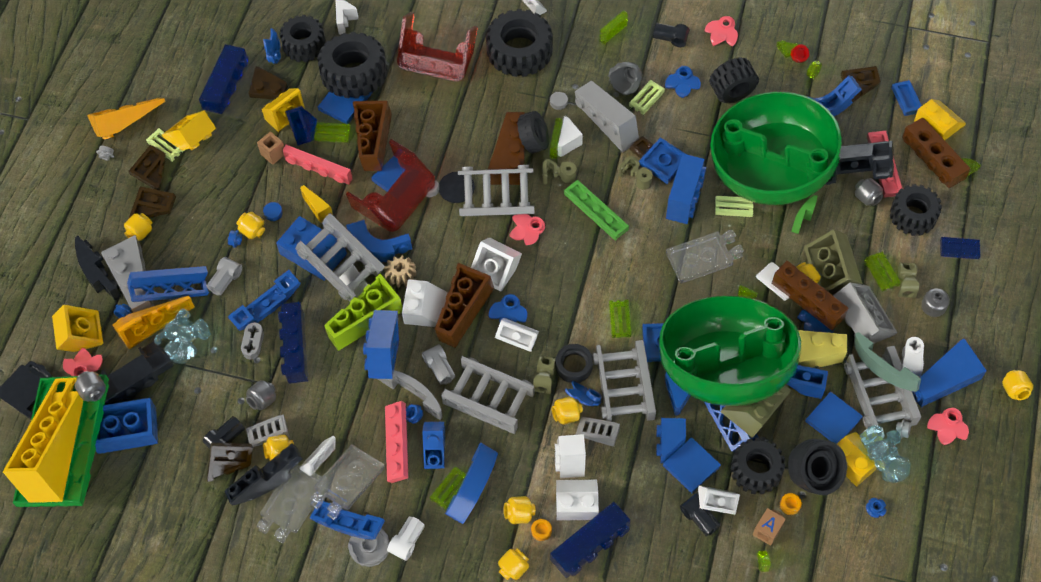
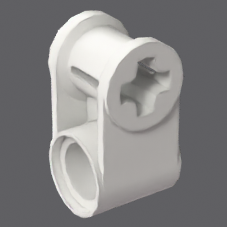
M911 337L907 340L902 350L901 359L902 367H906L918 377L922 375L924 364V343L920 338Z

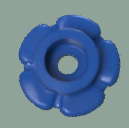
M231 230L228 237V245L235 248L237 245H241L242 234H239L238 230Z
M117 304L115 306L114 314L119 319L131 314L132 309L128 305Z
M409 405L406 408V419L408 422L416 424L422 419L423 410H421L420 405Z
M871 498L869 503L866 504L867 513L873 518L884 516L887 511L885 508L886 504L881 499Z

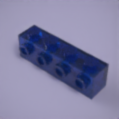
M225 44L199 98L203 110L223 114L225 108L228 107L229 99L235 93L236 84L242 78V71L248 65L249 58L244 48Z
M300 302L281 304V312H278L279 323H282V329H279L280 340H283V346H280L281 358H284V363L281 364L282 375L286 376L289 384L307 382L308 370L304 312Z
M615 502L611 503L550 553L551 562L566 579L570 575H577L582 570L581 566L586 562L591 563L598 556V552L602 549L607 550L612 546L615 538L618 536L623 537L630 530V518Z

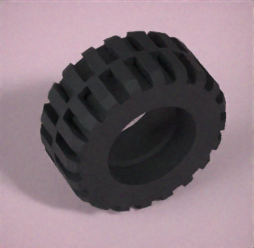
M517 9V11L509 10L506 14L502 13L487 28V56L490 63L494 65V68L498 71L502 70L503 74H512L513 77L518 75L526 77L530 73L533 75L537 73V70L541 71L545 64L549 63L552 56L553 33L551 26L545 18H541V15L536 12L535 14L532 13L531 10L522 11V9ZM514 38H526L534 42L525 48H513L506 45L509 40Z
M351 32V34L343 33L339 37H333L331 41L328 40L319 51L317 60L322 83L328 91L334 92L339 97L341 95L344 98L367 96L370 92H375L386 79L387 65L384 48L378 40H375L370 35L366 36L365 33L356 34V32ZM350 63H363L357 67H343Z

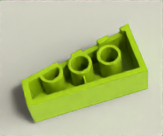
M381 274L375 277L376 280L371 285L368 284L363 289L364 292L357 298L354 297L350 301V305L345 309H341L324 325L328 338L338 351L366 335V331L369 330V318L373 317L374 310L398 311V314L402 313L403 306L400 297Z

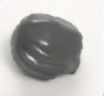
M623 62L617 63L611 68L608 77L616 91L622 95H629L636 92L641 84L643 74L635 63Z

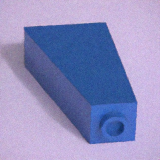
M965 339L960 340L920 377L919 390L917 392L912 391L914 399L920 407L983 378L987 370Z

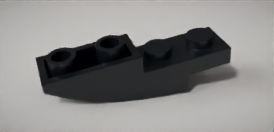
M76 236V256L89 283L97 293L104 289L114 300H117L121 297L118 292L120 287L113 279L109 280L107 278L108 274L101 262L104 260L98 251L93 252L91 250L93 247L86 239L83 241L79 236Z
M291 443L261 469L255 465L225 490L229 503L233 506L258 498L291 478L290 470L303 460L298 448Z

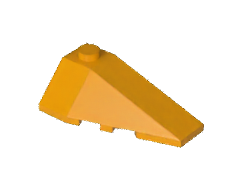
M156 98L136 103L135 106L125 105L121 106L119 110L108 109L88 114L87 116L96 135L103 137V139H109L114 137L113 134L122 131L164 103L165 99Z
M185 296L121 317L113 324V327L128 349H131L195 306L191 298Z

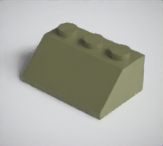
M833 229L804 246L808 263L813 264L821 276L817 284L830 294H836L850 282L863 284L846 234Z
M784 386L777 393L763 401L743 406H725L721 413L753 438L791 390Z

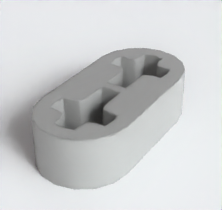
M255 322L246 326L241 345L244 357L249 360L259 356L264 336L261 325ZM257 329L258 332H255L253 338L251 332H254V330ZM251 344H252L254 350H251V352L248 353L247 350L250 349Z

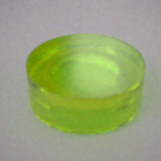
M816 60L813 61L807 70V76L815 79L821 70L822 63Z

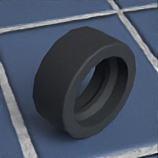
M569 344L558 351L556 371L564 381L580 383L591 375L593 356L585 346ZM569 355H579L585 359L586 366L582 371L570 372L563 367V360Z

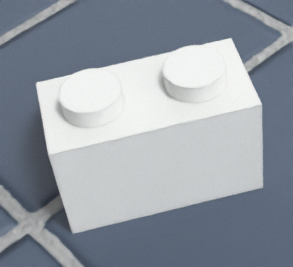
M487 238L480 242L471 268L490 275L494 288L502 291L516 271L522 253L492 238Z
M408 279L402 310L404 324L436 327L441 310L446 302L447 292L428 281Z
M556 480L557 520H598L597 480Z

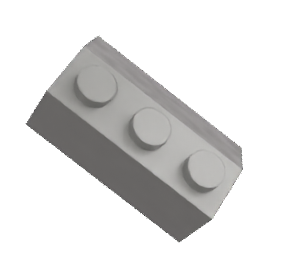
M850 282L833 295L849 308L845 316V322L853 329L855 334L857 332L861 333L874 344L898 333L869 286Z

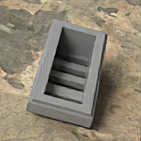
M284 414L246 428L249 444H252L253 447L266 443L267 438L271 436L285 434L288 438L290 437ZM280 425L281 430L277 431L276 426ZM268 428H272L273 433L270 434ZM261 430H265L266 436L262 437ZM253 432H257L258 439L254 440Z
M581 417L575 435L584 434L585 439L614 447L620 430V424ZM585 424H589L587 432H583ZM593 426H596L595 433H591ZM600 428L604 429L602 435L599 434ZM608 430L611 431L610 436H606Z

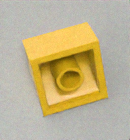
M298 88L288 89L281 93L262 109L265 120L278 132L306 112L301 91Z
M934 99L921 106L914 119L915 122L924 118L944 140L966 125L940 100Z
M200 111L187 115L163 133L162 136L181 150H193L200 145L199 142L202 139L204 141L212 136L211 132L216 127L206 112Z
M63 305L52 316L57 350L77 352L82 348L89 349L103 344L98 310Z
M857 432L845 436L837 443L846 456V477L856 487L886 461Z

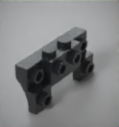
M893 141L842 146L838 167L825 185L836 183L838 174L873 171L874 179L893 177Z
M156 338L147 346L138 348L142 355L113 373L107 375L104 369L101 370L102 373L99 375L105 374L109 379V388L104 405L113 404L121 398L125 401L135 397L138 392L151 387L158 381V375L174 366Z

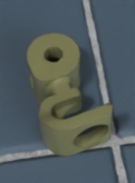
M627 157L620 165L619 176L622 177L629 168H633L630 176L636 177V186L641 190L650 188L652 172L646 167L639 169L640 163L636 157Z
M550 159L543 162V184L548 182L547 171L550 169L554 177L560 176L561 180L565 183H572L576 179L577 168L574 163L562 162L561 166L557 167V163Z
M899 263L897 278L903 279V282L898 292V297L916 298L919 291V283L915 279L917 275L916 263ZM906 291L913 292L911 294H904Z
M539 357L537 373L539 374L535 376L533 381L534 392L551 394L552 382L550 375H554L556 358Z

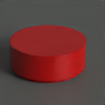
M799 44L792 48L791 58L797 63H802L809 58V49L805 45Z

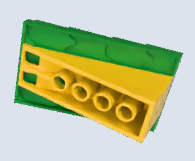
M105 374L99 375L106 385L102 398L89 402L84 401L75 389V382L78 376L40 378L31 422L3 470L6 477L16 487L13 504L16 507L83 506L91 478L90 470L96 451L95 444L104 414L103 406L109 388V379Z

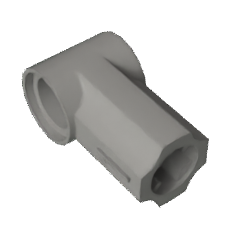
M223 257L218 263L217 272L206 285L207 288L216 295H222L232 279L236 280L240 276L242 265L227 257Z
M440 344L422 352L426 365L432 369L440 385H446L455 378V374L447 362L446 354Z

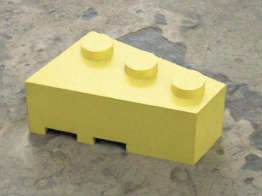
M798 330L801 338V355L798 365L823 367L843 363L847 353V334Z

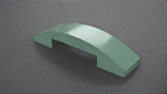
M859 332L855 334V349L861 360L872 372L899 388L914 392L919 390L921 378L906 367L899 372L873 352V342Z

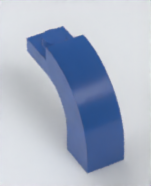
M848 76L829 94L820 98H809L819 102L833 116H836L853 103L852 99L862 89L853 76Z
M364 220L346 225L347 230L380 262L394 261L395 254L405 253L412 249L409 234L381 240L373 237L368 232Z

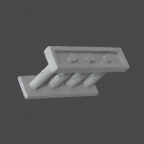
M518 165V169L473 170V167H462V171H458V175H464L465 204H463V208H459L460 216L534 214V205H530V202H528L527 173L533 172V168H529V165ZM509 173H520L521 202H519V206H512V203H510ZM472 174H483L484 204H482V207H475L472 202ZM490 174H501V206L493 207V203H491Z
M330 213L322 222L324 229L307 245L300 241L295 249L302 259L310 262L338 290L339 295L344 300L350 302L356 296L353 290L370 274H374L377 277L385 266ZM328 234H333L338 242L319 259L312 250ZM346 247L351 252V256L332 272L325 264L340 249ZM356 261L362 262L365 265V269L350 284L346 285L339 277Z
M635 341V348L632 351L602 354L601 346L596 345L593 361L594 365H598L604 407H601L602 418L612 422V416L642 412V414H646L647 421L655 420L656 409L644 341ZM632 358L637 361V366L633 369L604 371L603 362ZM633 376L640 378L638 386L607 390V379ZM635 394L643 396L644 402H641L639 405L610 408V397Z
M895 346L887 347L882 355V359L900 372L903 367ZM853 354L848 356L844 369L846 374L850 375L864 414L863 421L866 428L876 427L880 423L899 419H906L907 422H911V426L918 424L921 415L912 391L894 386L895 393L868 398L865 388L887 384L888 382L880 377L862 380L858 370L868 369L863 361L856 363ZM892 401L901 403L902 411L879 416L874 415L871 407Z
M462 356L461 364L465 370L454 390H444L441 395L443 404L515 434L518 428L515 415L525 395L534 396V386L527 380L521 381L480 364L474 358ZM473 372L483 377L472 398L468 399L463 397L461 392ZM489 380L499 383L500 386L490 405L484 406L478 401ZM509 387L518 391L508 413L503 414L497 411V407Z

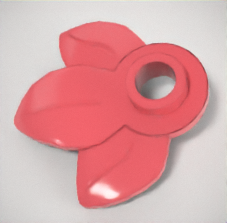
M723 16L719 20L711 21L706 25L704 31L711 33V43L713 46L724 41L730 46H734L737 42L738 33L735 30V21L732 17ZM729 22V25L725 26L723 23Z
M528 214L514 215L512 219L517 226L511 231L509 236L514 240H524L525 245H532L538 240L539 234L545 230V222L539 217H531Z
M82 348L74 360L64 359L63 369L71 376H79L85 371L96 372L100 369L103 358L102 355L92 357L85 348Z
M948 408L942 414H934L927 424L928 429L938 431V439L943 445L952 443L956 437L966 440L969 434L968 426L962 421V414L956 408ZM952 416L955 421L950 420L948 417Z

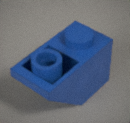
M661 418L660 425L656 427V437H660V444H657L656 456H660V463H664L685 444L686 419Z
M424 422L422 431L424 469L445 468L444 422Z

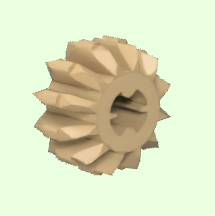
M401 255L400 259H397L394 256V261L388 260L387 266L384 268L385 278L391 286L396 284L399 288L401 284H404L407 287L408 279L414 280L413 277L417 275L415 263L411 262L409 257L404 259V256Z

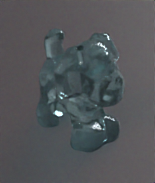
M184 308L177 313L172 321L165 325L164 330L157 334L154 339L157 345H161L164 339L174 340L169 342L164 349L169 358L178 364H184L196 356L197 348L192 344L195 339L206 340L211 336L208 324L201 318L193 324L188 319L191 316L190 313Z
M870 426L865 432L860 434L861 442L867 449L869 459L874 461L877 470L882 471L881 475L884 481L891 483L904 481L910 475L911 463L908 458L899 456L896 445L901 441L899 432L893 430L886 433L888 438L884 440L881 437L883 432L881 426Z

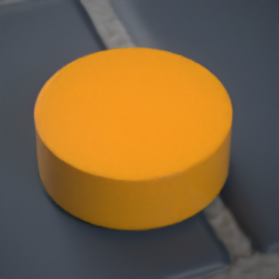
M794 493L785 494L780 501V508L787 515L797 514L802 506L800 497Z
M545 519L534 521L531 526L532 536L538 541L549 539L552 534L550 522Z

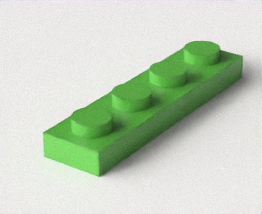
M576 180L564 190V195L615 241L629 230V225L580 181Z

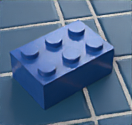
M686 154L682 155L669 195L666 219L688 224L689 218H693L696 209L695 205L698 203L700 189L703 187L705 180L704 176L707 167H704V159Z
M299 216L276 242L279 253L325 281L326 278L310 262L302 259L295 249L300 241L307 245L322 229ZM328 234L312 252L320 259L338 242L337 238ZM346 248L340 249L325 264L331 271L346 256Z
M374 310L373 317L369 318V330L366 331L367 343L363 345V354L367 355L364 365L365 370H368L369 378L393 379L399 347L398 311Z
M151 398L103 406L104 414L95 444L98 454L158 444L156 407Z

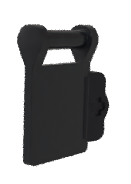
M29 361L25 366L20 365L0 386V398L31 420L33 410L29 411L28 409L35 403L40 378H52V375L46 370L44 365Z

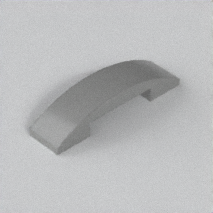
M395 370L393 379H378L392 389L397 384L401 385L424 400L423 406L425 411L439 420L443 418L441 408L433 394L416 379Z

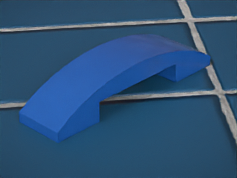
M290 270L274 281L275 285L247 307L242 305L227 316L239 331L244 330L248 324L258 323L273 313L297 290L301 283Z
M483 443L479 444L471 460L473 462L457 494L453 496L445 512L446 515L461 524L465 522L490 477L498 452Z
M321 500L318 501L310 516L311 520L330 529L357 538L370 540L376 539L385 522L382 518L368 514L362 516L339 509L334 504Z

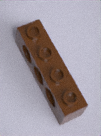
M924 118L915 121L905 128L902 136L904 142L939 177L941 183L951 188L967 178L971 168Z
M786 261L774 273L771 284L833 331L845 318L849 308L789 261Z

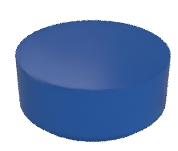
M276 202L266 204L263 209L264 216L269 221H277L282 217V208Z

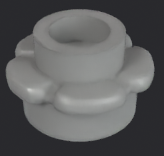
M100 146L99 150L96 151L100 159L108 161L110 158H114V150L112 148Z
M903 419L902 422L897 423L896 434H899L900 439L902 437L909 438L911 422Z

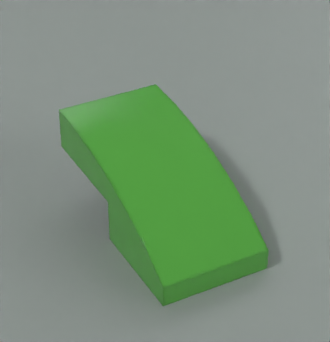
M814 195L804 203L795 218L791 232L799 234L803 219L811 221L818 196Z

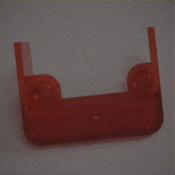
M414 12L403 16L397 56L398 66L403 70L451 81H460L464 78L474 53L478 26H473L467 30L466 41L458 44L456 53L423 46V34L412 30Z
M391 139L389 143L393 155L398 158L399 165L405 171L384 196L373 192L361 200L349 191L346 193V196L353 209L384 229L394 232L400 229L428 192L434 187L435 178L433 173L415 153Z

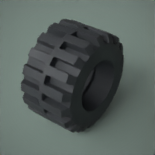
M297 15L293 19L289 18L288 22H284V27L280 29V39L286 56L290 57L291 60L296 59V62H307V60H315V57L318 58L319 51L326 43L323 27L319 20L313 19V16L306 17V15H302L299 17Z
M739 57L718 66L711 74L709 82L720 102L733 103L751 94L759 84V77L747 58Z
M912 184L911 187L907 185L904 189L901 188L890 208V219H893V225H897L896 228L899 231L902 229L904 234L911 233V236L916 234L920 236L924 232L926 234L935 227L942 209L941 200L937 198L938 194L931 192L932 189L929 187L927 189L924 188V185L919 187L916 184ZM908 207H917L923 213H914Z
M756 437L755 441L750 438L747 439L746 443L743 441L739 448L737 447L731 463L733 480L737 479L736 485L738 487L743 486V491L751 490V494H756V491H759V494H764L765 490L770 492L773 487L776 488L785 469V457L781 456L782 451L780 448L776 449L774 442L770 444L768 439L760 441V438ZM751 459L762 460L767 464L769 471L765 473L753 472L746 462Z

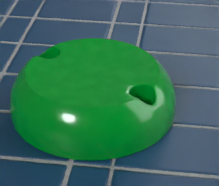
M767 92L748 97L736 103L718 120L711 136V158L715 171L721 181L738 196L764 205L790 204L816 193L835 173L842 150L841 131L830 111L814 99L791 92Z
M713 296L687 303L674 311L662 326L659 349L664 369L672 381L687 394L710 404L743 406L771 397L789 382L798 367L801 355V338L792 320L783 312L767 303L740 296Z

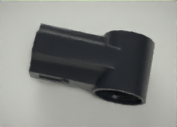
M656 23L653 38L670 41L675 47L681 48L686 45L690 29L684 24H677L674 27Z
M232 416L217 430L209 431L204 436L203 443L209 449L211 443H230L245 428L236 417Z
M694 494L680 505V510L684 516L690 521L693 520L706 537L712 535L720 527L721 524L709 510L700 508L699 494Z

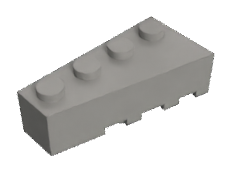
M590 81L575 91L576 105L591 118L622 153L639 139L636 115L597 84Z
M136 235L102 251L101 254L133 313L153 307V300L132 302L127 286L130 272L146 271L142 248ZM141 288L134 289L136 295H144L146 293Z

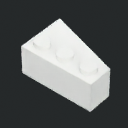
M584 434L558 436L557 444H555L556 472L560 471V479L585 477L586 452Z

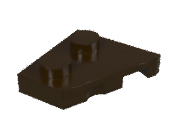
M256 66L249 96L250 98L275 100L281 93L287 91L288 85L282 79Z
M877 66L843 70L841 72L842 81L848 76H853L862 89L852 99V102L877 87L881 82Z
M150 144L130 168L129 174L151 188L160 190L166 153Z
M140 186L129 218L133 214L141 213L145 214L148 218L169 214L172 211L176 195Z
M211 443L207 482L213 481L215 477L222 474L228 475L237 469L249 467L252 458V444Z

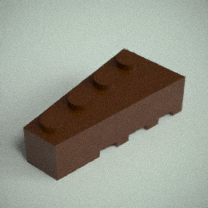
M353 101L358 151L364 171H382L392 117L388 101Z
M506 112L488 170L518 169V165H524L525 148L519 137L517 123L518 118H520L519 116L525 114V112ZM509 173V185H520V173ZM490 174V184L502 185L501 174Z
M461 263L457 264L456 274L452 278L450 291L446 295L445 305L441 310L435 327L438 340L456 348L494 289L490 275Z

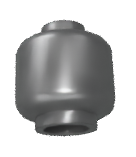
M872 178L862 179L855 186V196L866 206L876 205L883 198V188Z
M930 289L926 292L921 307L927 315L939 317L947 310L950 298L941 289Z
M85 371L77 377L75 389L84 401H97L102 398L106 385L98 373Z
M260 380L247 390L246 401L251 408L263 410L275 401L276 389L272 383Z

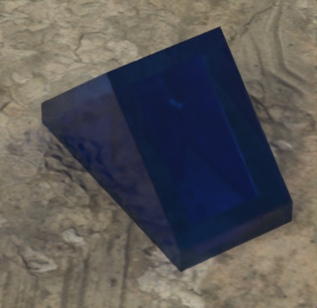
M302 106L285 111L297 145L314 141L317 119Z

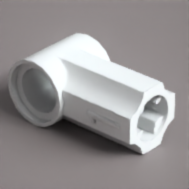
M409 516L399 534L395 535L390 541L387 551L407 561L412 555L415 542L425 525L419 519Z

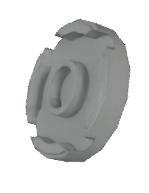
M381 528L376 539L373 540L351 536L348 549L350 556L356 563L361 566L371 567L385 560L389 554L387 549L390 542L388 535Z

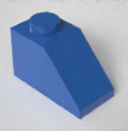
M798 365L795 374L787 384L801 395L822 399L828 371Z
M666 372L665 384L676 416L680 414L691 396L678 387Z

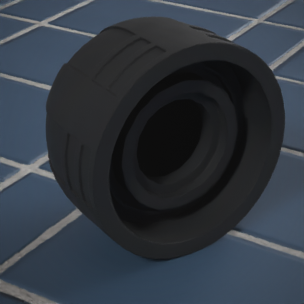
M820 439L805 440L797 445L789 455L788 473L791 480L798 487L809 493L818 495L831 494L845 480L847 473L846 456L843 450L834 442Z

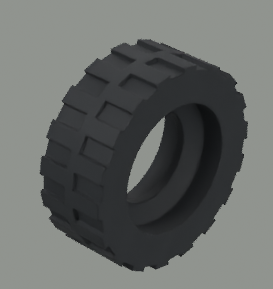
M537 111L520 115L517 126L524 148L529 153L546 150L549 144V134L544 118Z

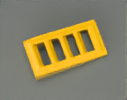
M301 186L302 197L319 222L322 223L330 213L333 215L330 205L306 186Z

